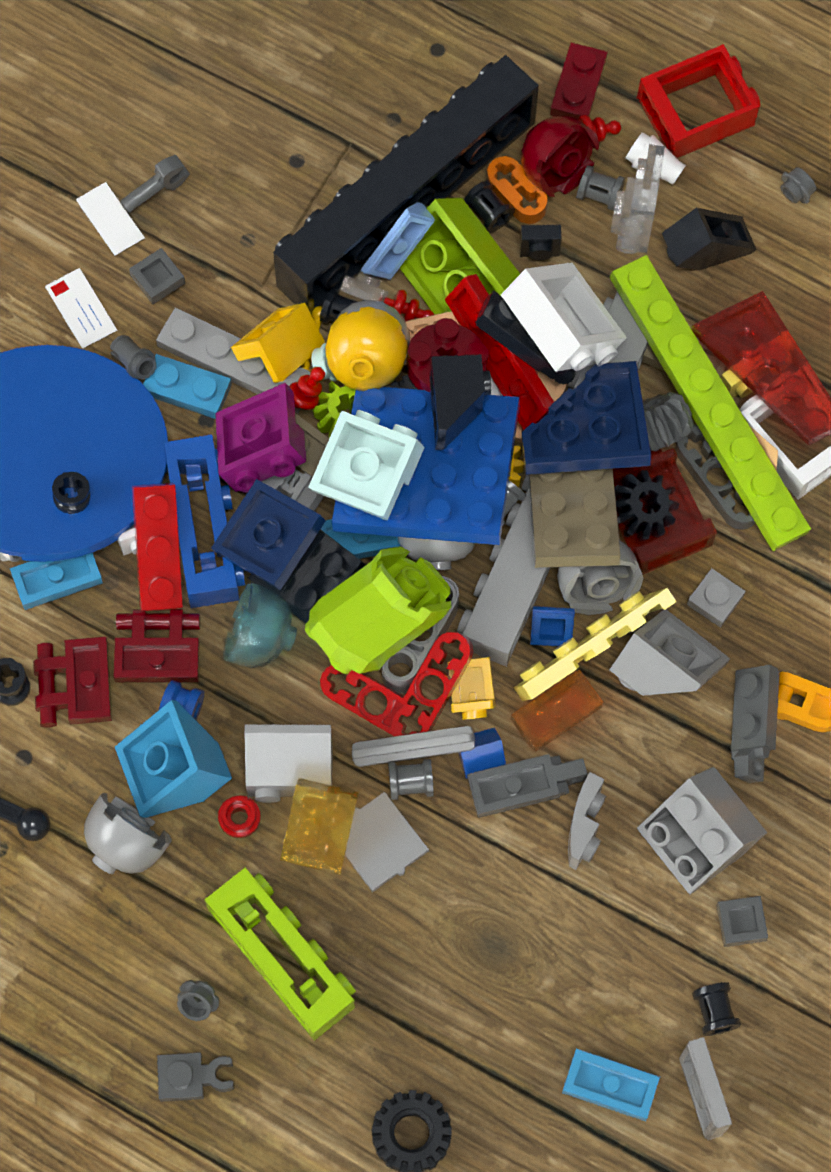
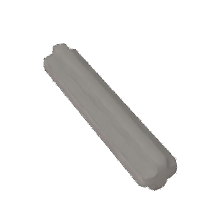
M461 726L360 741L352 745V758L357 767L466 752L475 748V734L471 726Z

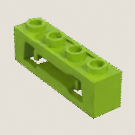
M245 867L204 899L206 907L315 1041L355 1008L354 999L351 996L356 991L341 972L334 976L324 962L328 960V957L314 939L306 942L297 929L301 927V924L287 906L279 909L270 896L274 894V891L260 873L253 877ZM256 903L265 914L266 924L309 976L310 979L299 987L301 990L300 994L311 1005L309 1009L294 992L296 991L294 981L251 930L261 922L260 914L256 909L254 910L251 906L252 904ZM235 914L240 917L248 929L246 932L233 917ZM313 976H315L326 989L324 993H322L321 990L317 987L315 981L312 979Z

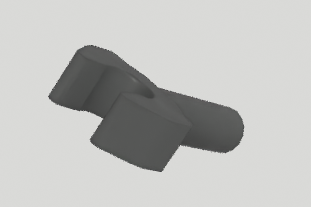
M177 155L170 156L157 163L154 171L156 175L120 200L128 213L132 212L163 188L175 190L184 183L190 173Z

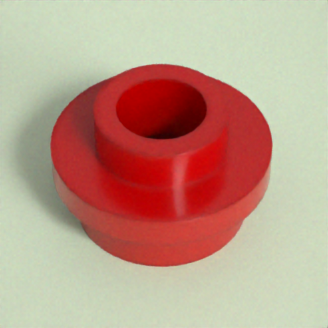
M246 796L228 798L223 802L218 812V821L221 829L233 838L250 836L257 830L261 820L258 805ZM236 812L247 814L248 818L243 824H235L232 821V816Z

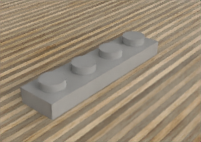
M177 308L173 310L156 339L157 347L207 371L231 378V382L256 394H260L283 383L290 386V384L298 382L301 376L310 375V371L299 367L284 381L274 383L260 356L241 361L237 360L231 347L241 338ZM295 408V413L299 414L301 408Z

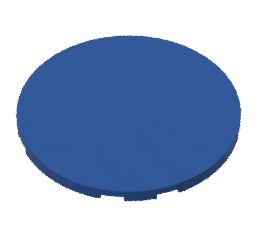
M57 345L28 346L0 353L1 553L21 557L24 561L47 562L77 558L100 550L117 541L123 532L134 525L132 486L163 483L168 468L164 442H168L163 416L156 401L146 387L138 379L132 378L121 365L90 351ZM64 472L80 473L89 482L90 502L85 510L79 513H63L54 504L52 485L57 476ZM73 487L65 489V494L68 493L69 498L78 496V493L74 492Z

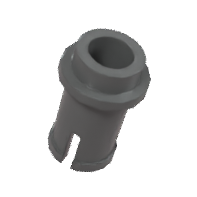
M120 335L110 345V349L114 350L110 354L126 366L127 373L132 378L146 379L154 373L156 369L155 355L149 349L140 348L129 336Z

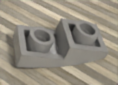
M589 772L578 796L569 832L568 862L569 867L577 870L582 859L587 862L591 861L601 842L600 839L595 837L599 823L589 819L587 815L595 818L606 799V795L600 793L604 779Z

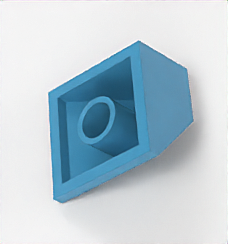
M171 700L115 746L140 817L147 818L203 802L232 779L219 743L178 701Z

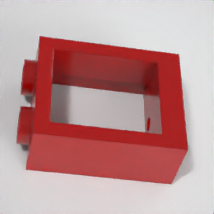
M724 44L641 78L637 95L639 103L662 144L676 158L755 126L760 108V99L756 90L753 87L748 88L742 77L743 72L738 59L735 56H730ZM715 75L735 111L687 131L667 95Z

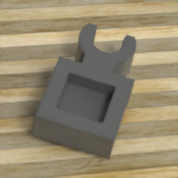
M201 1052L157 1055L160 1102L204 1099L203 1086H211L219 1092H229L234 1089L233 1081L222 1082L216 1078V1073L220 1068L233 1067V1060L230 1057H217L209 1065H202Z

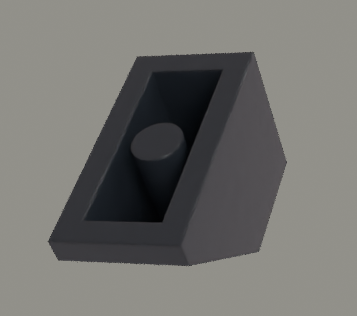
M695 208L662 232L667 244V254L676 267L700 271L752 254L757 250L742 216L702 208Z
M481 355L431 356L429 383L436 450H444L482 412L484 395H491L490 370H483Z

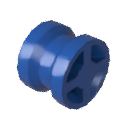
M171 680L164 692L159 710L171 700L178 701L197 721L204 700V690L198 688L188 690L183 688L180 682Z

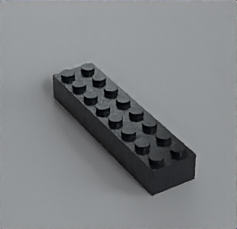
M504 55L495 64L493 62L488 63L479 72L477 79L467 88L462 86L457 89L450 97L449 103L439 112L436 110L430 112L421 122L420 128L413 134L402 136L394 144L391 152L381 161L376 159L371 162L364 170L360 179L353 185L346 184L334 196L333 202L323 210L317 209L312 212L300 230L294 235L287 234L277 243L273 252L276 287L295 305L306 303L312 315L315 307L323 306L331 288L337 289L340 292L362 273L361 268L406 208L417 202L422 203L428 208L434 199L449 198L535 124L539 85L507 55Z

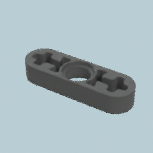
M693 425L692 431L684 436L681 441L676 442L675 451L677 457L729 526L740 530L752 527L755 521L749 511L748 516L743 512L737 514L733 512L736 503L730 495L734 489L730 479L723 486H715L708 481L707 472L709 470L723 468L699 427ZM688 439H691L694 443L703 442L701 454L707 461L702 467H699L702 460L699 452L695 448L689 451L686 449ZM735 491L734 498L741 506L745 505L737 491Z

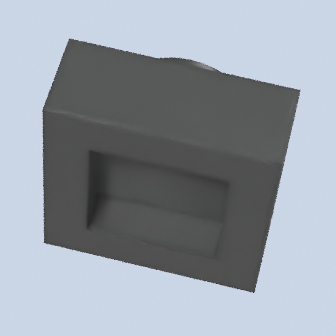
M162 248L129 268L130 276L152 305L185 284L183 274Z
M761 896L719 901L717 903L724 947L767 941L768 933Z

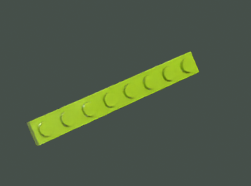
M647 255L612 271L609 277L678 394L683 396L685 403H688L692 413L691 416L771 550L775 551L806 535L811 530L810 526Z

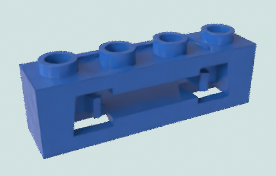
M206 435L164 442L170 483L175 484L178 536L190 608L239 601L238 587L245 586L243 569L223 557V566L217 567L214 551L198 553L187 484L182 485L180 474H187L189 491L203 490L202 474H209L210 481H205L214 541H216L227 525L225 510H231L233 507L229 485L221 486L218 452L217 448H214L213 436ZM200 560L202 572L196 574L194 561Z

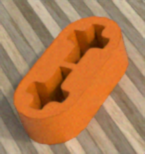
M503 156L494 159L488 166L486 179L494 185L493 191L505 204L513 206L515 209L513 216L520 222L534 224L540 221L545 216L547 210V194L526 177L522 165L514 158ZM500 171L504 175L508 174L509 172L512 173V185L505 178L498 181V172ZM523 197L529 202L537 200L536 209H533L531 206L523 208Z

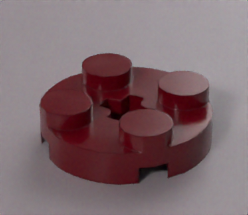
M443 318L438 320L436 324L422 328L410 340L406 357L407 373L411 382L419 390L430 392L429 373L431 356L481 355L483 370H486L489 351L474 332L458 325L453 319Z

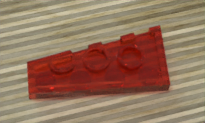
M763 291L692 325L694 335L808 446L831 435V397Z

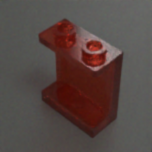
M674 448L664 452L662 449L651 451L650 466L613 469L614 486L622 485V478L624 476L632 474L636 477L642 470H648L651 480L658 474L663 475L662 487L664 489L669 486L675 487V492L669 496V500L680 503L677 510L670 512L675 517L676 522L670 527H665V534L659 538L651 535L648 540L639 541L636 532L630 537H624L626 525L624 523L618 525L619 537L624 544L631 548L642 575L713 546L717 534L711 519H703L677 467L678 455ZM641 499L640 501L643 503V507L641 510L646 513L647 511L644 509V504L646 502L643 499Z

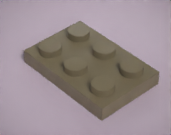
M613 469L530 474L529 485L535 568L620 565V544Z

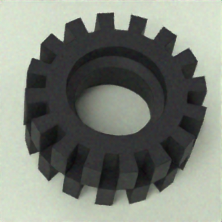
M409 1090V1093L405 1094L401 1092L396 1093L392 1099H386L382 1103V1107L374 1116L372 1126L373 1145L380 1160L382 1159L391 1170L393 1168L400 1172L432 1170L446 1156L452 1136L450 1117L448 1112H445L443 1109V1104L439 1100L435 1101L428 1093L419 1094L416 1093L417 1090ZM416 1116L427 1124L429 1138L422 1147L410 1150L402 1147L396 1141L394 1130L397 1123L404 1117Z

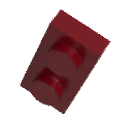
M570 43L551 105V116L572 117L576 120L581 115H588L590 117L607 60V51Z

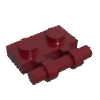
M133 609V613L116 614V630H132V638H115V682H170L171 680L199 682V638H183L184 630H200V613H184L183 609H171L170 613H147L145 610ZM169 630V638H146V631Z
M95 637L64 640L65 656L54 657L53 644H38L37 659L33 661L34 675L38 676L39 695L35 696V710L40 712V726L45 728L57 726L56 711L60 709H68L70 725L112 721L107 638ZM58 673H66L67 692H55V675Z

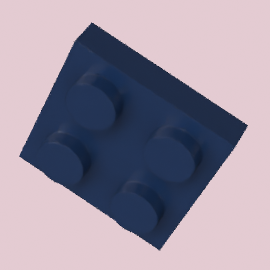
M256 479L211 549L228 561L281 590L326 520L317 512Z

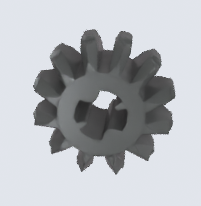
M669 392L665 395L659 394L656 397L647 398L643 402L650 451L669 447L670 444L681 441L684 436L692 431V426L694 425L691 418L692 413L682 395Z

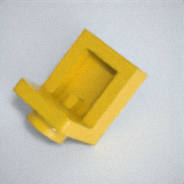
M490 657L471 659L451 695L452 713L462 712V720L487 717V709L496 707ZM449 670V676L452 678L454 670Z

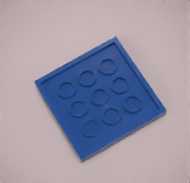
M391 387L373 388L366 391L356 390L352 415H355L357 410H361L379 418V425L393 429L395 424L409 428L418 434L416 439L425 448L409 485L403 484L388 521L335 501L332 517L333 532L500 545L520 408L519 397L484 395L482 412L444 450H436L430 392Z

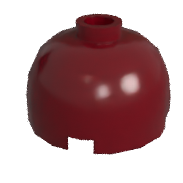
M552 116L539 122L529 130L522 146L521 163L526 177L550 197H555L553 193L558 191L564 195L572 192L580 185L587 165L594 166L595 162L590 160L593 148L597 151L599 150L597 134L572 117Z

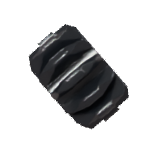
M642 470L636 477L632 474L624 476L622 478V485L614 486L615 498L617 499L615 500L616 512H618L617 523L618 525L621 523L626 525L624 537H630L636 532L639 541H646L651 535L659 538L665 534V527H670L676 522L675 517L670 512L677 510L680 503L669 500V496L675 492V487L669 486L664 489L662 487L663 475L658 474L651 480L648 470ZM641 499H643L646 502L644 504V509L647 511L646 513L641 510L643 507V503L640 501Z

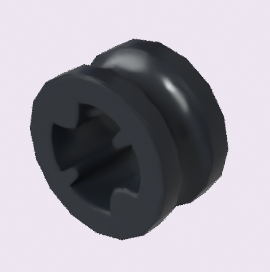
M71 471L62 473L54 480L52 485L53 500L58 510L68 514H75L85 510L90 502L89 482L85 476ZM73 487L74 492H77L78 496L69 498L68 493L65 494V489Z

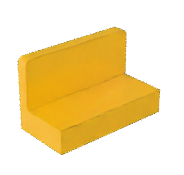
M300 303L275 310L236 342L231 349L238 361L260 356L273 382L279 383L310 359L313 350L320 348L325 341L306 303Z

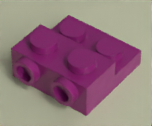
M286 383L216 412L219 475L235 492H248L256 479L263 481L273 476H290L294 473L296 466L306 462L304 430L296 423L294 394Z

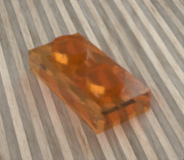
M579 669L511 714V721L535 753L601 709L604 702Z

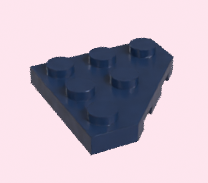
M636 361L605 363L599 367L595 364L585 373V379L574 390L569 388L548 407V414L537 424L532 422L522 431V449L526 475L651 465V451Z

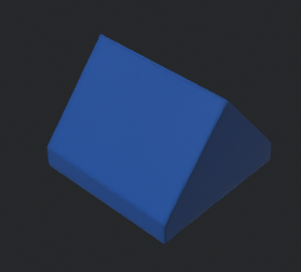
M533 606L530 645L560 646L573 638L575 609Z
M495 727L474 733L475 748L471 751L458 753L466 779L470 773L506 765L502 740Z

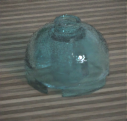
M252 582L251 584L248 583L239 598L232 618H235L232 633L230 631L227 632L223 659L239 666L259 668L274 662L282 650H291L296 638L297 628L291 626L292 612L288 603L280 594L265 586Z

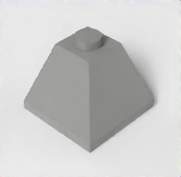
M665 609L632 635L610 668V671L619 677V681L626 688L637 691L642 696L690 692L701 688L727 665L730 658Z

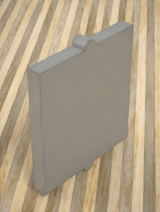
M385 792L361 809L354 808L349 818L328 832V835L372 893L396 875L403 876L405 868L429 852L427 846Z

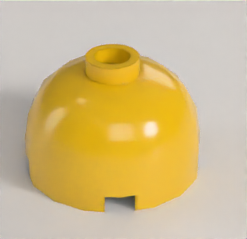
M361 307L360 311L349 314L345 312L337 318L329 331L325 347L328 367L335 378L348 388L358 391H366L373 388L380 389L391 384L403 369L408 351V341L405 339L399 321L386 311L372 307Z

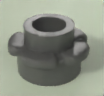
M795 167L789 174L784 172L781 175L784 182L780 186L781 191L792 203L796 204L800 201L807 204L811 198L810 196L817 190L812 178L799 167Z
M189 980L184 982L179 988L181 992L177 996V1006L180 1013L186 1018L193 1021H202L211 1012L217 1010L219 998L214 995L215 989L207 982Z

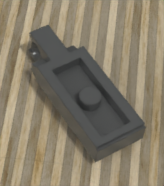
M772 665L736 670L731 754L732 760H734L735 777L747 783L763 782L764 760L768 758L770 750L776 749L780 671Z
M547 754L470 773L467 775L477 817L481 818L560 798V796L569 794V785L585 781L588 773L583 758L562 763L560 756L550 757Z

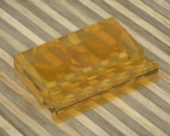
M299 778L294 792L280 860L317 870L326 868L334 870V874L340 875L345 860L359 792L347 793L340 791L341 788Z

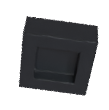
M521 225L520 257H530L533 260L539 261L547 260L551 257H559L562 241L561 225Z

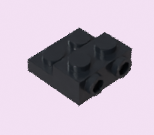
M320 529L281 590L253 574L248 579L306 624L309 621L310 610L317 601L366 566V564Z

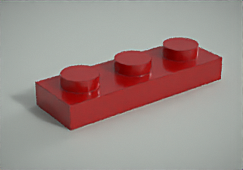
M175 484L132 486L139 607L145 611L183 608Z

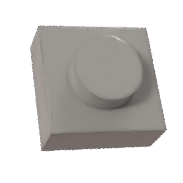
M711 568L688 599L687 605L721 628L742 600L746 591Z

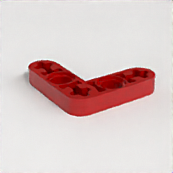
M446 632L440 635L434 642L405 696L365 673L359 674L351 670L346 676L347 683L354 687H360L362 680L367 684L358 693L356 703L354 704L350 701L356 695L347 689H340L337 693L334 691L335 682L331 680L333 674L341 675L342 673L332 665L323 671L320 678V686L323 693L329 699L392 736L407 735L405 732L407 725L402 722L404 716H413L418 709V705L411 704L413 697H415L421 704L433 707L434 710L431 715L427 710H423L417 721L422 726L421 731H412L410 734L431 731L472 659L473 645L467 636L459 632ZM457 639L461 642L459 650L463 652V656L461 659L453 658L446 669L454 670V674L450 678L446 672L432 668L431 665L434 660L438 664H443L448 654L443 649L444 644H453ZM429 675L438 676L444 684L442 695L435 700L427 698L421 688L423 680ZM376 690L382 692L387 699L386 710L380 715L371 714L365 706L367 695Z

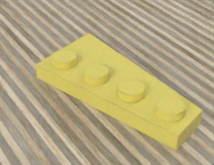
M668 588L644 596L640 591L634 593L619 604L623 610L611 619L605 614L587 626L586 629L590 634L576 642L573 637L553 651L556 658L543 666L541 661H538L520 674L523 681L516 685L514 690L522 701L532 700L578 669L580 661L584 659L586 662L611 647L610 645L613 644L611 640L614 637L620 638L645 624L646 618L644 616L648 613L660 609L665 610L677 601Z

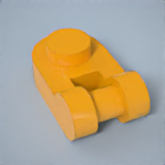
M780 672L777 719L788 720L817 732L831 731V689L794 674ZM793 694L805 697L802 707L790 703Z

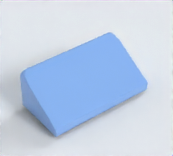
M417 202L406 208L361 268L364 274L388 280L392 279L435 221L434 217L422 203Z

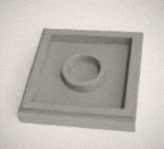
M702 1037L689 1041L679 1060L704 1138H707L708 1141L723 1136L732 1125V1121L705 1039Z

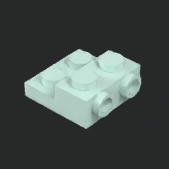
M357 410L356 414L352 415L341 411L308 488L313 492L388 521L403 484L409 485L425 447L416 439L418 434L409 428L395 424L393 429H389L379 425L380 419L367 412Z

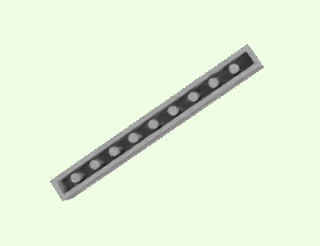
M617 292L614 299L606 298L604 307L627 338L616 349L618 354L609 363L636 361L639 370L649 343ZM594 365L586 366L576 371L574 380H572V383L569 382L568 387L574 390L585 379V373ZM526 475L521 489L526 491L527 496L521 504H514L507 517L506 525L511 528L506 539L501 538L500 545H494L490 560L495 563L489 575L482 573L473 594V596L478 597V601L473 611L465 610L457 632L464 634L470 639L474 654L481 657H490L491 661L506 667L551 568H535L529 475Z

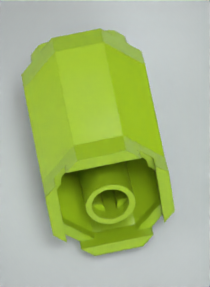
M401 546L381 549L370 563L317 601L310 610L309 621L305 624V632L318 643L336 670L344 674L350 673L351 670L359 674L379 670L391 656L427 631L451 609V601L446 602L447 597L451 594L450 586L429 561L420 557L415 563L406 558L410 551Z

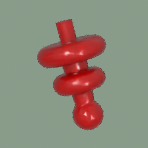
M581 115L578 118V121L597 134L599 142L605 140L607 133L616 135L622 129L620 122L616 120L605 124L601 117H596L593 121L588 115Z
M402 289L396 293L394 299L385 296L383 303L395 308L400 315L401 313L404 314L405 321L434 315L431 310L420 309V303L417 299H411L407 303V292Z
M314 367L310 375H303L299 378L298 382L290 384L289 387L294 394L295 408L311 410L318 405L319 395L322 392L320 381L325 378L324 369Z

